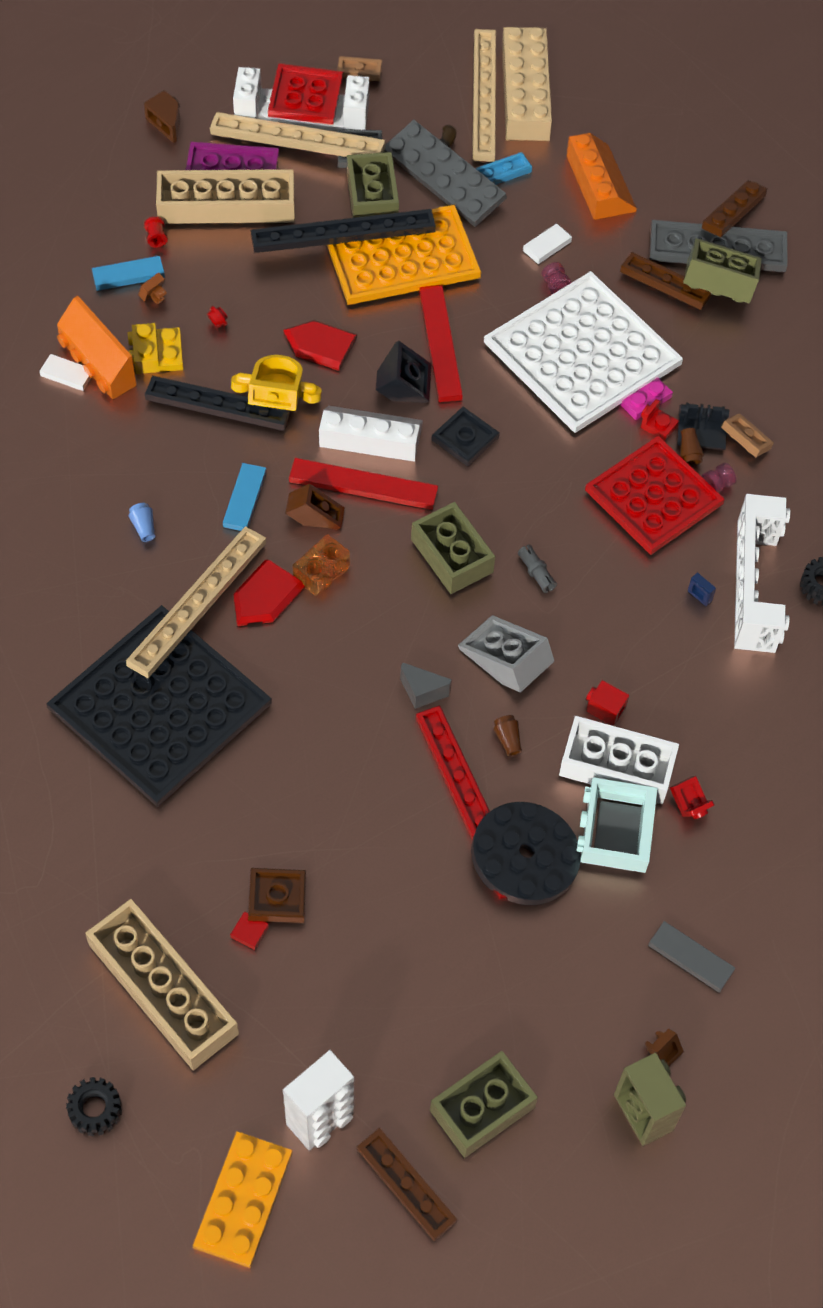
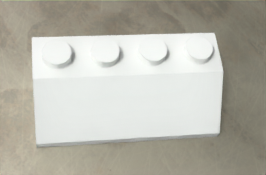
M327 406L323 411L319 427V447L415 462L423 420Z

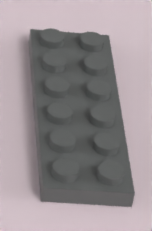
M415 120L411 121L386 144L384 153L392 152L394 162L448 206L455 205L458 214L474 227L507 199L506 193Z
M652 220L649 260L687 263L695 238L762 258L760 270L786 272L787 231L732 227L722 237H719L702 229V224Z

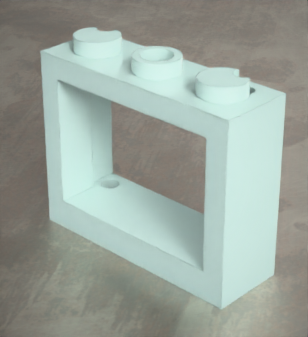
M593 777L591 786H585L583 803H588L587 811H582L580 827H584V836L579 835L576 852H581L580 862L646 873L650 860L657 788ZM597 798L642 805L636 855L591 847Z

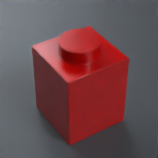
M602 680L597 688L592 687L586 697V701H588L586 712L609 725L615 726L627 707L629 694Z

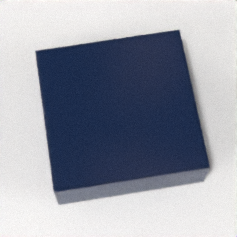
M697 572L691 577L688 592L704 606H707L713 600L716 587Z

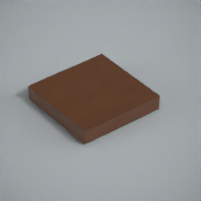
M251 868L248 921L304 923L306 870Z

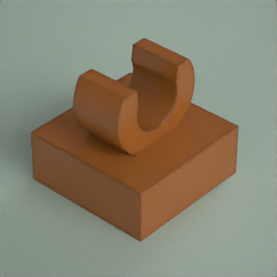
M158 272L141 285L138 296L144 302L151 297L157 305L165 300L164 296L167 295V292L162 288L165 280L164 277Z
M668 1028L664 1033L657 1031L655 1033L657 1040L653 1044L646 1041L645 1045L650 1054L656 1052L659 1059L665 1060L667 1065L670 1066L684 1051L677 1033Z

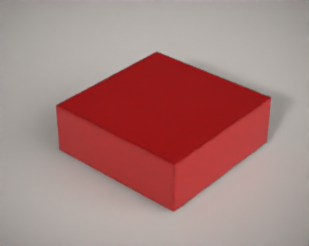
M244 911L230 937L256 950L268 930L269 924L264 921H248V913Z

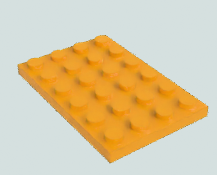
M455 205L432 209L436 226L435 232L327 245L347 305L419 291V287L443 286L481 278V270Z

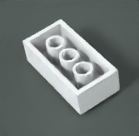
M575 716L559 776L591 784L594 777L656 787V803L663 804L679 744Z
M331 1050L283 1089L286 1125L309 1151L315 1146L317 1148L323 1146L330 1139V1133L336 1127L343 1128L353 1118L354 1076Z

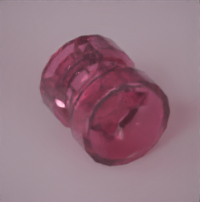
M559 262L550 263L542 270L541 275L544 281L548 283L551 294L572 283Z
M727 463L718 465L714 471L709 470L702 474V478L718 493L724 487L729 488L736 484L735 472Z

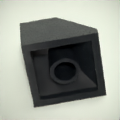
M401 341L395 342L377 370L376 391L391 401L429 402L431 363Z

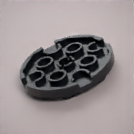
M511 802L491 810L480 821L471 844L473 865L483 883L491 891L496 890L508 897V901L523 905L548 903L564 894L578 873L581 859L580 852H576L578 840L568 823L552 810L530 802ZM524 846V848L533 852V856L530 858L524 857L519 852V849Z

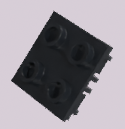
M689 402L681 404L679 406L677 445H681V431L683 429L695 428L701 448L726 450V431L721 427L724 421L729 418V409H725V406H713L711 408L709 404L707 408H703V404H700V407L697 404H689Z

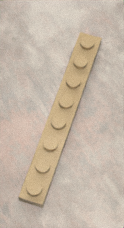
M474 30L473 161L495 162L496 30Z
M216 112L210 126L212 135L347 157V155L383 153L386 147L385 140L219 112Z
M245 526L128 657L126 666L149 678L264 547L266 537Z

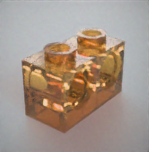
M327 534L293 564V576L301 580L305 588L316 596L321 590L328 589L333 579L339 574L342 575L348 570L350 566V551Z

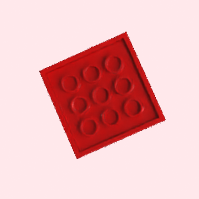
M659 436L585 486V491L650 555L722 506L725 500Z

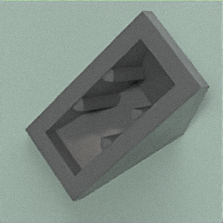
M402 663L400 680L415 709L450 695L452 679Z

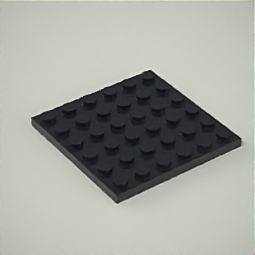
M163 605L46 703L47 708L157 807L272 704L270 696L192 630L188 632L149 678L126 666L128 657L168 614L169 611Z

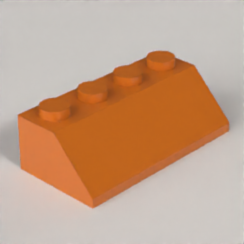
M591 133L570 136L567 158L593 219L597 220L636 212L635 203L609 145Z
M79 296L74 297L57 323L59 332L57 339L63 348L67 347L70 350L71 356L76 363L80 362L84 365L85 372L90 378L93 377L97 381L99 389L103 393H107L112 399H115L137 386L132 355Z

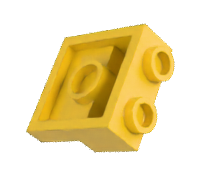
M155 323L132 325V331L127 332L129 346H133V350H129V353L132 355L136 374L183 370L180 327L156 329Z

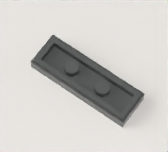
M665 921L648 945L719 993L736 969Z

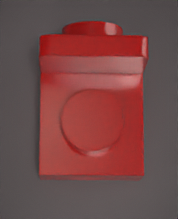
M655 399L651 405L647 404L641 413L643 418L641 428L666 441L678 427L679 420L659 409L661 401Z

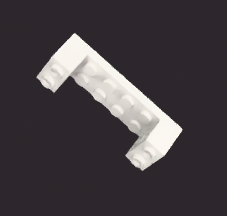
M238 67L233 97L234 115L338 132V130H366L369 108V77L347 76L345 95L339 94L334 124L329 125L268 117L272 89L261 88L260 69Z
M746 494L737 521L734 649L775 653L778 644L783 643L784 631L788 630L789 615H785V605L758 602L759 591L754 590V586L758 583L759 569L755 568V562H758L759 547H755V544L777 546L779 538L784 537L785 523H789L790 508H786V498Z

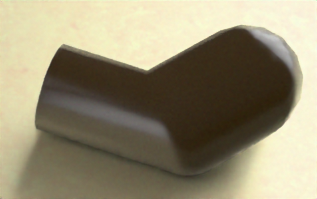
M445 125L442 129L444 132L439 140L450 148L454 143L457 132L455 127Z

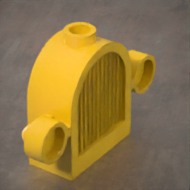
M284 355L262 357L255 363L252 374L238 373L231 378V389L238 393L249 391L248 404L296 411L300 397L307 403H318L321 400L322 389L316 384L302 382L303 370L301 364L295 359Z

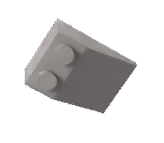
M493 615L458 645L463 653L502 685L518 692L523 691L554 662L547 637Z

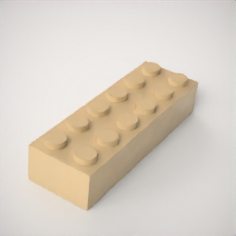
M504 27L502 60L506 140L549 141L552 118L546 28Z
M294 169L157 171V216L162 218L165 224L295 222Z
M132 899L128 900L85 933L92 950L193 1071L239 1035L237 1022Z

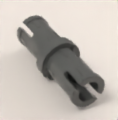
M531 545L523 546L518 551V556L527 566L528 574L535 578L544 593H548L547 588L549 591H552L557 586V582L546 569L547 564L545 561L540 560Z

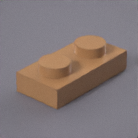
M339 56L337 71L343 72L344 79H347L349 75L369 77V81H380L382 60Z
M740 413L725 420L721 427L731 438L735 439L755 457L769 451L774 444Z

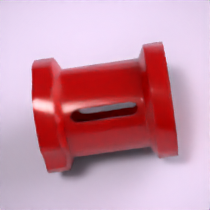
M150 217L144 222V228L148 232L147 242L154 248H159L168 242V237L163 230L165 223L160 217Z

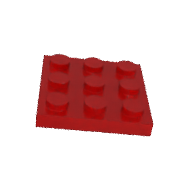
M278 63L268 107V117L333 125L343 72Z

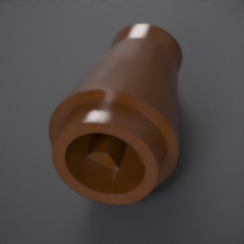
M695 428L683 429L681 431L680 457L690 466L702 463L704 453Z
M506 715L496 719L493 730L503 745L507 756L520 754L522 748L518 720H515L514 715Z

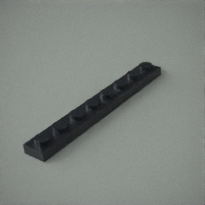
M432 209L253 229L251 230V239L254 253L432 233L435 232L436 226Z

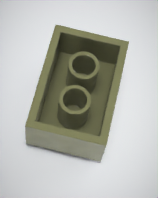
M392 152L347 155V179L353 218L399 213V199Z
M695 238L687 260L683 283L694 289L700 288L710 291L713 295H723L732 298L736 302L750 304L759 281L762 258Z
M455 502L412 523L411 540L450 594L494 572L495 555Z
M501 1051L432 1099L430 1112L462 1156L466 1158L533 1110L538 1097L504 1052Z
M656 1052L625 1067L614 1093L616 1100L642 1146L672 1132L686 1107V1097L680 1086L674 1085L670 1078L671 1071L665 1060L659 1059Z

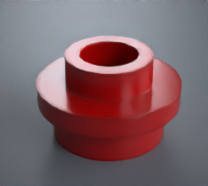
M212 306L207 313L208 318L218 329L222 325L225 327L228 324L226 321L228 318L227 314L222 308L218 307L216 309Z

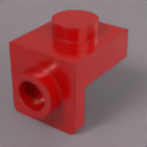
M692 776L669 787L682 817L693 816V819H698L709 813L707 809L714 806L713 800L706 799L696 776Z

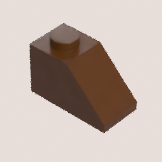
M164 90L144 102L145 116L153 126L174 143L178 137L180 104L174 96L169 95Z
M307 484L289 493L285 514L304 526L338 530L342 527L345 507L311 484Z

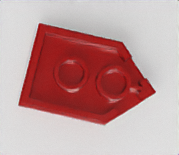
M315 320L283 330L296 357L337 371L340 370L357 338V334Z
M264 560L233 594L237 626H246L248 623L274 622L300 594L305 585L301 580L272 561Z

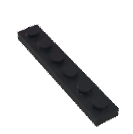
M157 376L151 377L145 392V400L282 431L285 430L291 410L250 405L246 396Z

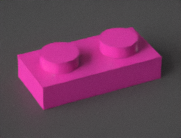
M656 378L622 400L620 405L637 420L641 417V413L647 404L651 405L655 399L661 401V405L672 398L673 392L659 378Z

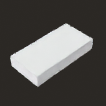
M555 224L525 244L523 251L536 263L540 264L571 243L572 236L558 224Z
M52 354L49 355L40 369V376L84 391L91 379L85 372L84 365Z

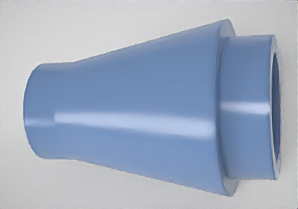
M138 503L130 507V514L128 516L141 541L148 542L155 539L153 509L147 503Z

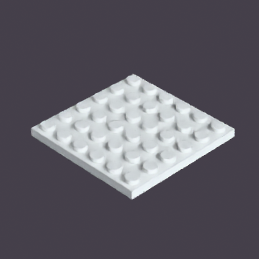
M591 271L484 336V343L574 433L620 405L622 400L656 378L660 379L679 367L683 362V358Z

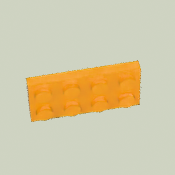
M236 1131L193 1248L251 1268L293 1154L292 1150Z

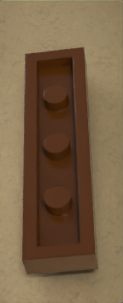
M748 180L703 221L702 229L722 237L766 196L767 188Z
M633 252L630 253L621 265V273L702 310L712 295L710 291L689 287L683 283V275Z
M380 1127L357 1146L358 1152L434 1242L457 1223V1218Z

